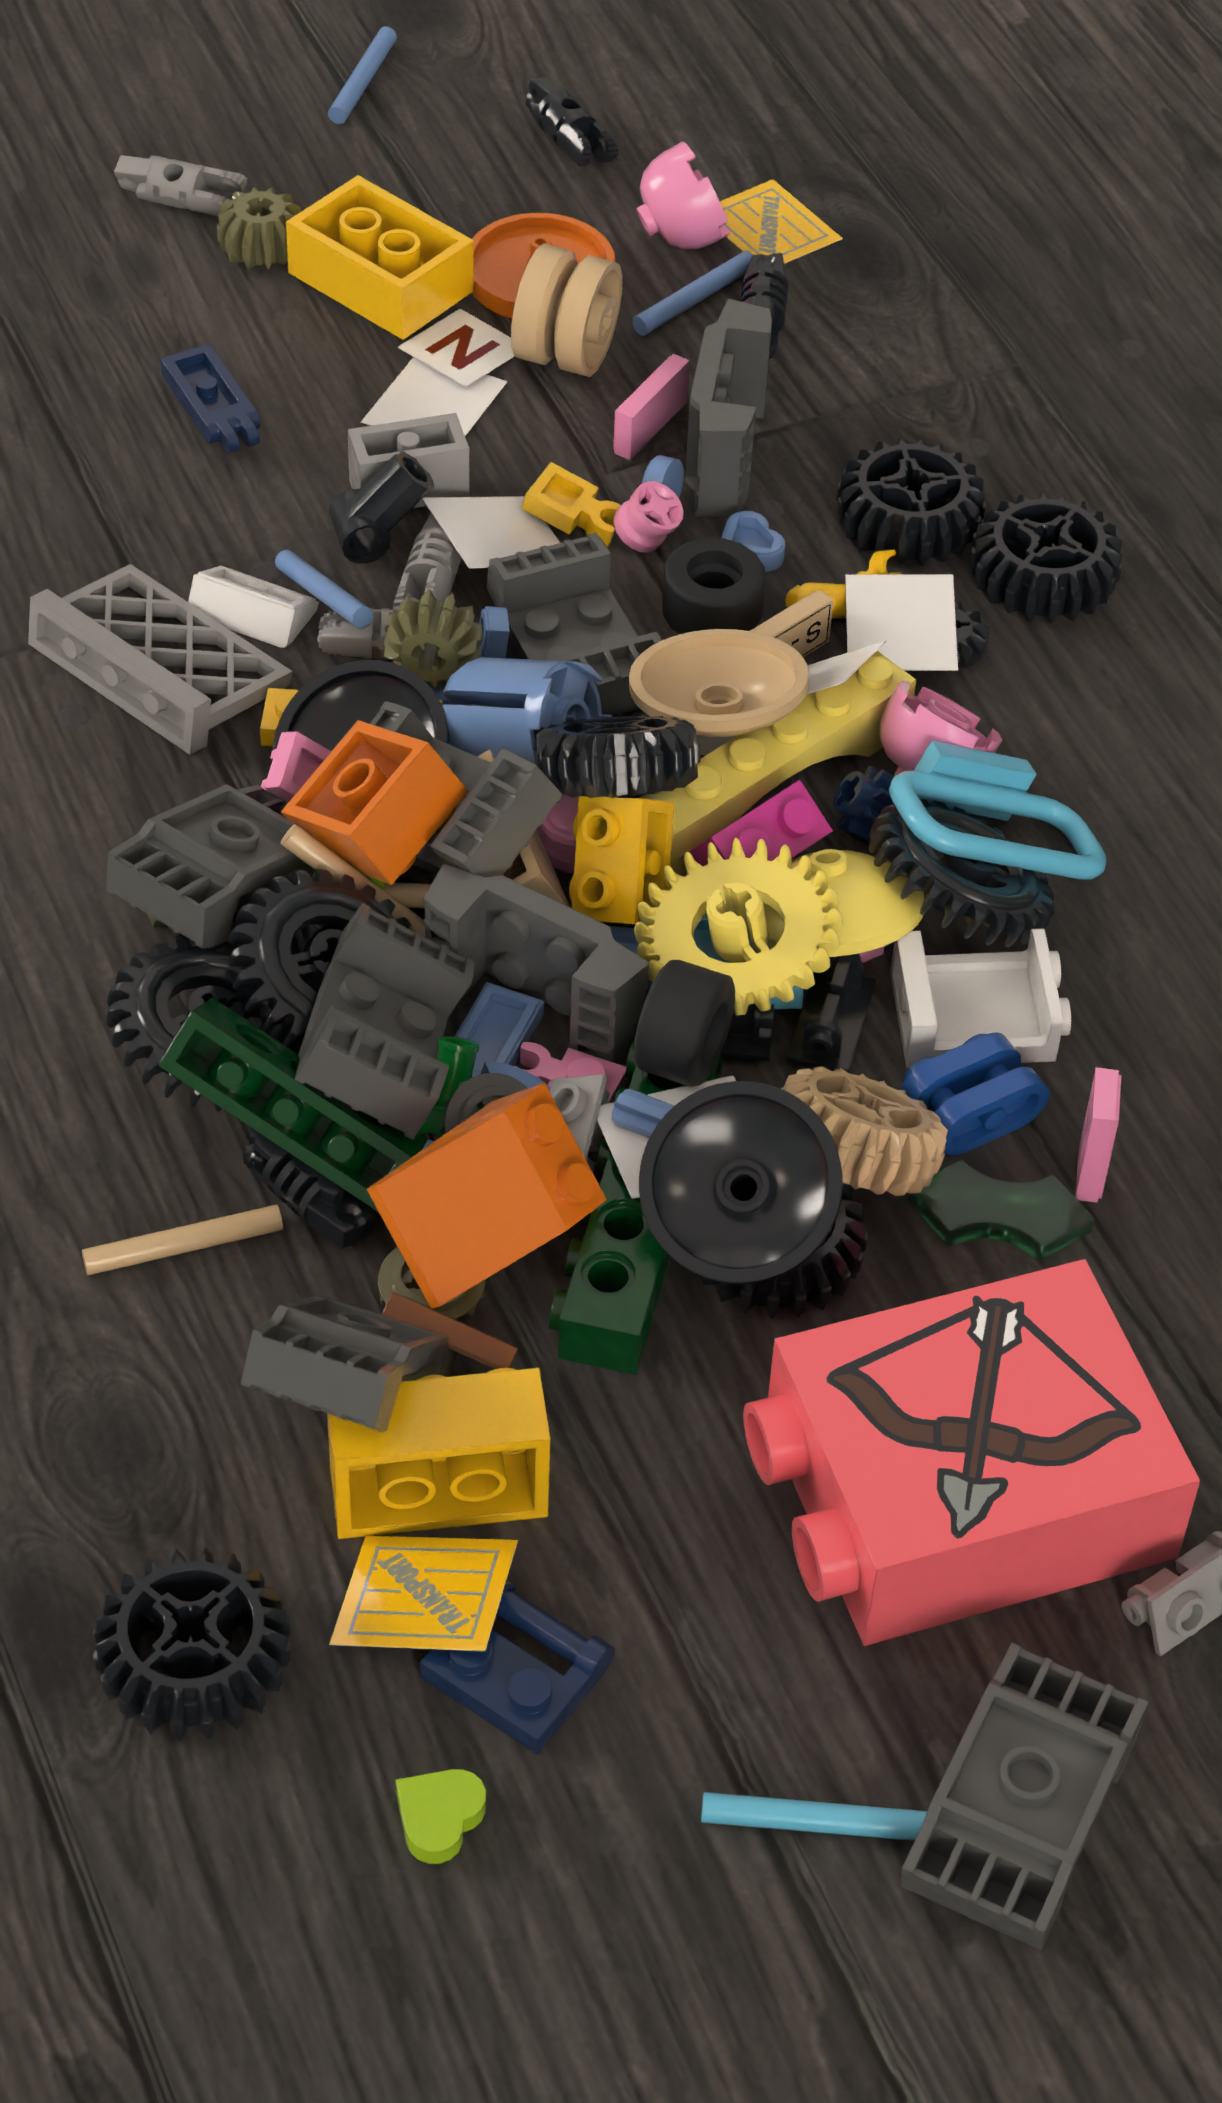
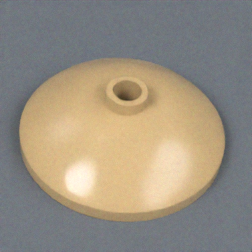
M734 629L693 631L662 640L642 652L632 664L629 672L631 697L644 713L650 717H677L680 720H686L694 725L696 735L706 737L736 736L770 726L792 712L803 701L809 687L807 663L793 647L768 635Z

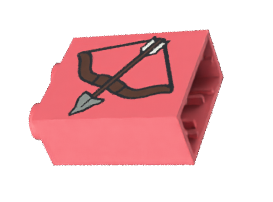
M1086 1259L775 1338L768 1398L746 1403L743 1410L744 1429L749 1452L761 1480L766 1485H772L792 1479L806 1511V1515L793 1519L792 1540L797 1564L808 1592L817 1602L842 1595L863 1646L1178 1559L1200 1484L1198 1475Z

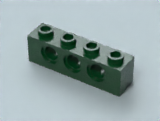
M211 998L192 1010L158 1066L378 1211L367 1188L422 1151L427 1139L417 1133L412 1140L404 1136V1132L386 1123L383 1125L378 1122V1119L360 1110L355 1111L351 1109L350 1105L333 1096L329 1098L324 1095L325 1092L307 1083L301 1084L295 1081L300 1061L298 1054L216 999Z

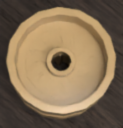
M545 243L538 247L527 264L514 305L511 325V347L514 356L542 365H547L556 356L559 369L591 377L603 362L615 331L622 296V271L620 264L588 255L578 264L575 252Z

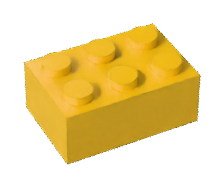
M359 175L286 221L288 273L402 340L474 292V240Z
M498 1368L481 1374L451 1377L428 1375L417 1380L402 1381L389 1425L385 1432H378L365 1425L346 1421L327 1413L330 1471L338 1539L548 1517L550 1433L539 1368L521 1370Z

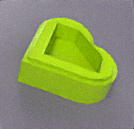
M451 1769L395 1780L401 1821L410 1853L419 1861L427 1864H441L451 1860L460 1851L463 1844V1833L474 1829L482 1821L486 1813V1789L482 1780L474 1773L464 1769Z

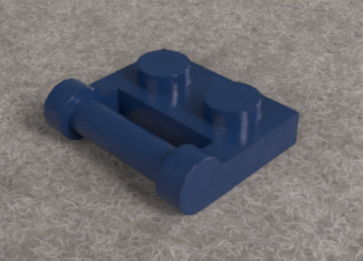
M507 1579L494 1623L501 1617L572 1663L573 1665L566 1674L562 1676L492 1630L486 1651L431 1649L420 1662V1677L535 1754H538L606 1672L613 1659L615 1648L598 1636H592L590 1639H587L517 1594L515 1592V1583Z

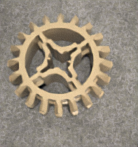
M816 1067L813 1070L809 1068L799 1069L796 1074L789 1075L784 1088H780L807 1104L826 1125L839 1153L843 1182L851 1185L855 1190L859 1187L865 1188L877 1195L887 1191L895 1196L905 1195L906 1192L910 1194L920 1193L923 1187L930 1185L934 1174L939 1172L945 1156L944 1150L948 1130L940 1122L941 1119L935 1112L927 1110V1106L923 1101L908 1097L905 1090H896L887 1086L885 1081L878 1082L869 1079L863 1073L854 1075L842 1068L830 1071L824 1067Z

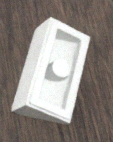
M218 566L194 574L188 600L190 604L229 630L280 648H285L294 641L317 611L319 604L318 601H315V598L224 566Z

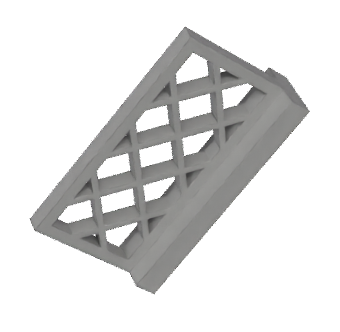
M131 564L62 598L49 589L30 597L28 644L189 755L207 746L209 729L266 699L268 688L285 689L291 685L292 671ZM130 587L145 598L112 595ZM83 612L105 613V620L92 619ZM111 614L145 616V622L111 620ZM152 617L176 618L185 625L152 623ZM123 639L145 640V647L132 646ZM152 641L186 643V650L151 647ZM193 644L217 645L226 652L193 650ZM163 666L185 667V674H174ZM192 668L226 670V677L192 675ZM234 671L257 672L263 677L260 679L234 678ZM203 693L226 695V697L211 705V699Z

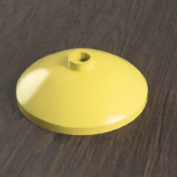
M826 849L805 854L810 858L812 865L811 879H814L817 871H825L828 879V888H833L838 895L839 905L837 909L840 911L843 925L837 932L840 946L834 953L828 954L829 957L853 955L886 946L910 933L922 920L923 915L920 914V909L924 902V892L913 891L907 898L901 899V891L909 878L899 875L892 882H885V875L892 862L887 861L880 867H875L874 856L847 850ZM802 856L792 859L791 869L799 865ZM763 903L769 935L767 946L771 950L776 946L784 932V922L778 912Z

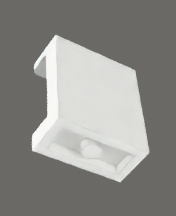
M1031 929L1028 948L1022 952L925 955L921 931H911L894 942L890 976L906 1068L911 1067L920 1059L926 1057L934 1058L961 1046L977 1034L996 1032L1005 1035L1020 1053L1021 1063L1056 1061L1061 1036L1070 1034L1071 1009L1068 998H1059L1057 988H1059L1061 981L1060 957L1058 951H1049L1045 929Z

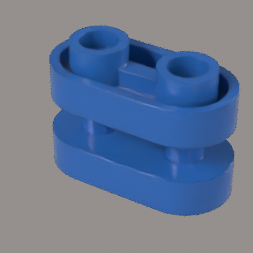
M997 1032L977 1034L968 1039L963 1045L934 1058L926 1057L920 1059L907 1070L900 1089L905 1090L908 1097L923 1101L927 1106V1110L933 1111L939 1116L940 1122L948 1130L944 1153L950 1156L966 1153L1027 1125L1041 1113L1050 1097V1091L1046 1084L1032 1068L1020 1067V1053L1005 1035Z

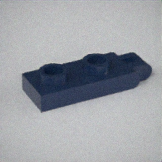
M210 343L160 358L163 378L209 444L219 441L227 453L239 450L237 435L240 436L247 447L259 444L260 439L257 429L261 427L258 412Z

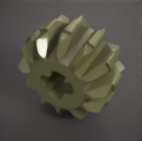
M252 187L251 192L247 194L233 192L232 200L221 203L218 214L217 239L220 242L221 250L228 253L230 262H245L247 269H251L256 265H263L269 270L273 263L287 265L286 221L300 213L301 206L294 204L291 194L277 195L274 187L267 191H258L255 187Z
M430 589L421 596L420 601L407 595L404 601L400 603L399 609L393 610V613L387 619L385 626L386 637L383 644L384 657L394 660V664L411 670L424 681L431 682L436 691L439 692L454 672L466 663L481 657L482 651L480 647L484 636L482 624L473 622V606L455 607L453 593L446 597L444 601L436 600Z

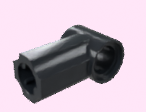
M404 451L395 454L362 489H351L342 492L330 504L329 516L343 554L349 561L358 564L370 563L385 555L391 543L389 531L434 487L430 473L419 464L416 458Z

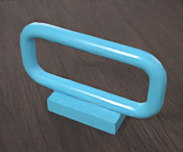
M932 740L914 771H904L895 775L892 779L889 793L893 804L906 825L918 839L939 852L1082 880L1094 879L1105 870L1107 859L1104 850L1087 824L1076 812L1057 800L1027 793L1029 786L1037 775L1028 760ZM920 799H926L930 804L933 800L943 802L951 810L956 806L965 810L966 813L1008 821L1013 814L1045 821L1055 826L1068 838L1078 855L951 830L934 820Z

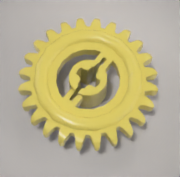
M734 838L730 858L723 860L712 842L707 847L708 865L701 866L694 860L691 853L686 852L684 863L687 875L685 877L675 874L674 870L666 865L664 868V878L669 891L661 890L653 882L649 884V898L654 907H650L646 902H640L638 914L641 922L636 923L634 927L635 937L639 943L637 948L638 956L649 962L647 973L652 982H654L659 971L670 960H682L729 975L733 979L736 988L734 1013L735 1015H745L749 1004L755 1003L757 1008L763 1012L771 1009V998L777 997L785 1003L793 1000L794 993L792 987L797 986L802 989H809L815 984L813 972L821 973L830 967L828 954L834 953L839 948L840 941L837 932L843 925L842 915L837 909L839 905L838 895L833 888H828V879L825 871H817L814 879H811L812 865L807 855L802 856L799 865L791 869V852L786 844L781 847L779 856L773 861H769L764 839H759L757 850L753 856L746 858L739 839ZM763 903L778 912L784 922V932L776 946L771 950L767 946L769 935ZM706 913L712 944L716 954L722 959L733 963H725L710 958L696 946L694 931ZM748 930H749V935H750L751 946H750V944H749V939H748V933H747Z

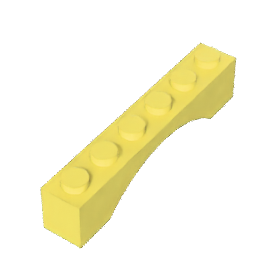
M876 651L844 683L806 694L803 701L780 721L756 731L737 735L701 758V762L698 763V778L684 788H675L673 791H661L656 794H644L638 799L674 802L670 867L674 870L675 874L683 877L687 875L685 864L681 859L686 852L691 851L737 821L758 800L787 778L813 764L832 757L853 754L869 757L882 749L880 721L887 702L898 683L902 681L910 682L908 693L914 695L916 679L879 651Z

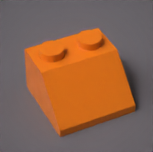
M358 720L284 807L281 813L287 820L298 825L362 874L392 885L400 875L410 869L419 851L433 834L450 820L454 814V809L469 791L428 742Z

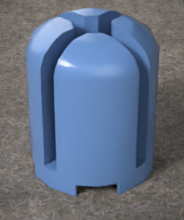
M486 657L470 661L449 677L443 691V695L455 704L472 705H442L448 725L450 745L475 756H479L490 749L496 757L503 748L535 764L536 735L543 729L548 728L550 725L579 721L580 719L612 717L610 714H602L600 695L594 681L603 682V679L590 665L574 661Z

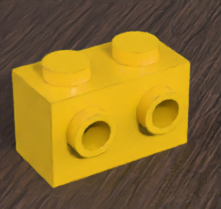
M579 796L578 813L573 823V835L576 841L574 875L569 885L572 909L599 922L625 924L641 922L638 914L639 903L646 902L650 907H654L649 898V884L653 882L661 890L669 891L665 883L664 868L666 865H671L674 802L638 798H589L587 796Z

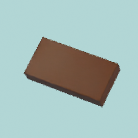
M391 1292L382 1312V1315L449 1336L448 1348L494 1369L509 1368L518 1349L517 1346L431 1309L397 1292Z

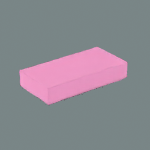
M676 354L669 356L615 410L614 454L631 460L687 403L689 360Z
M1097 1067L1095 1069L1078 1149L1075 1200L1098 1203V1199H1102L1119 1122L1122 1076L1119 1075V1070Z

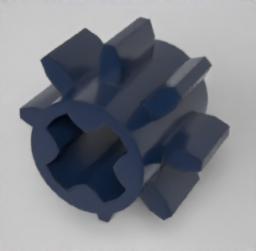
M872 766L867 768L865 775L860 771H854L847 775L838 786L833 798L834 809L843 814L836 827L856 840L862 839L869 844L871 841L869 832L874 821L884 807L893 804L889 788L894 776L883 769L878 771Z

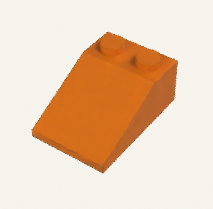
M545 1082L490 1102L367 1188L369 1195L431 1309L442 1306L567 1231L607 1200Z

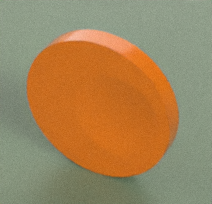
M525 213L505 217L487 225L472 238L474 240V292H472V295L489 310L512 319L519 285L527 264L535 250L543 243L575 252L578 264L588 255L615 262V254L606 237L594 227L580 220L552 213Z

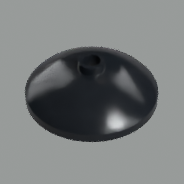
M357 660L325 670L307 682L294 695L279 720L275 732L273 750L277 748L282 732L297 731L332 752L358 720L370 724L381 710L380 707L385 701L411 709L433 738L450 745V735L442 704L434 691L421 677L411 670L391 662Z
M732 1081L708 1086L677 1103L665 1114L652 1132L644 1149L639 1171V1195L643 1214L652 1234L661 1247L676 1262L694 1274L727 1284H753L772 1280L785 1275L808 1260L830 1233L839 1212L843 1193V1174L839 1153L829 1130L820 1117L807 1104L791 1093L772 1085L752 1081ZM742 1179H751L757 1184L756 1194L747 1201H740L733 1197V1188Z

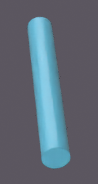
M703 1792L701 1822L915 1841L927 1811Z

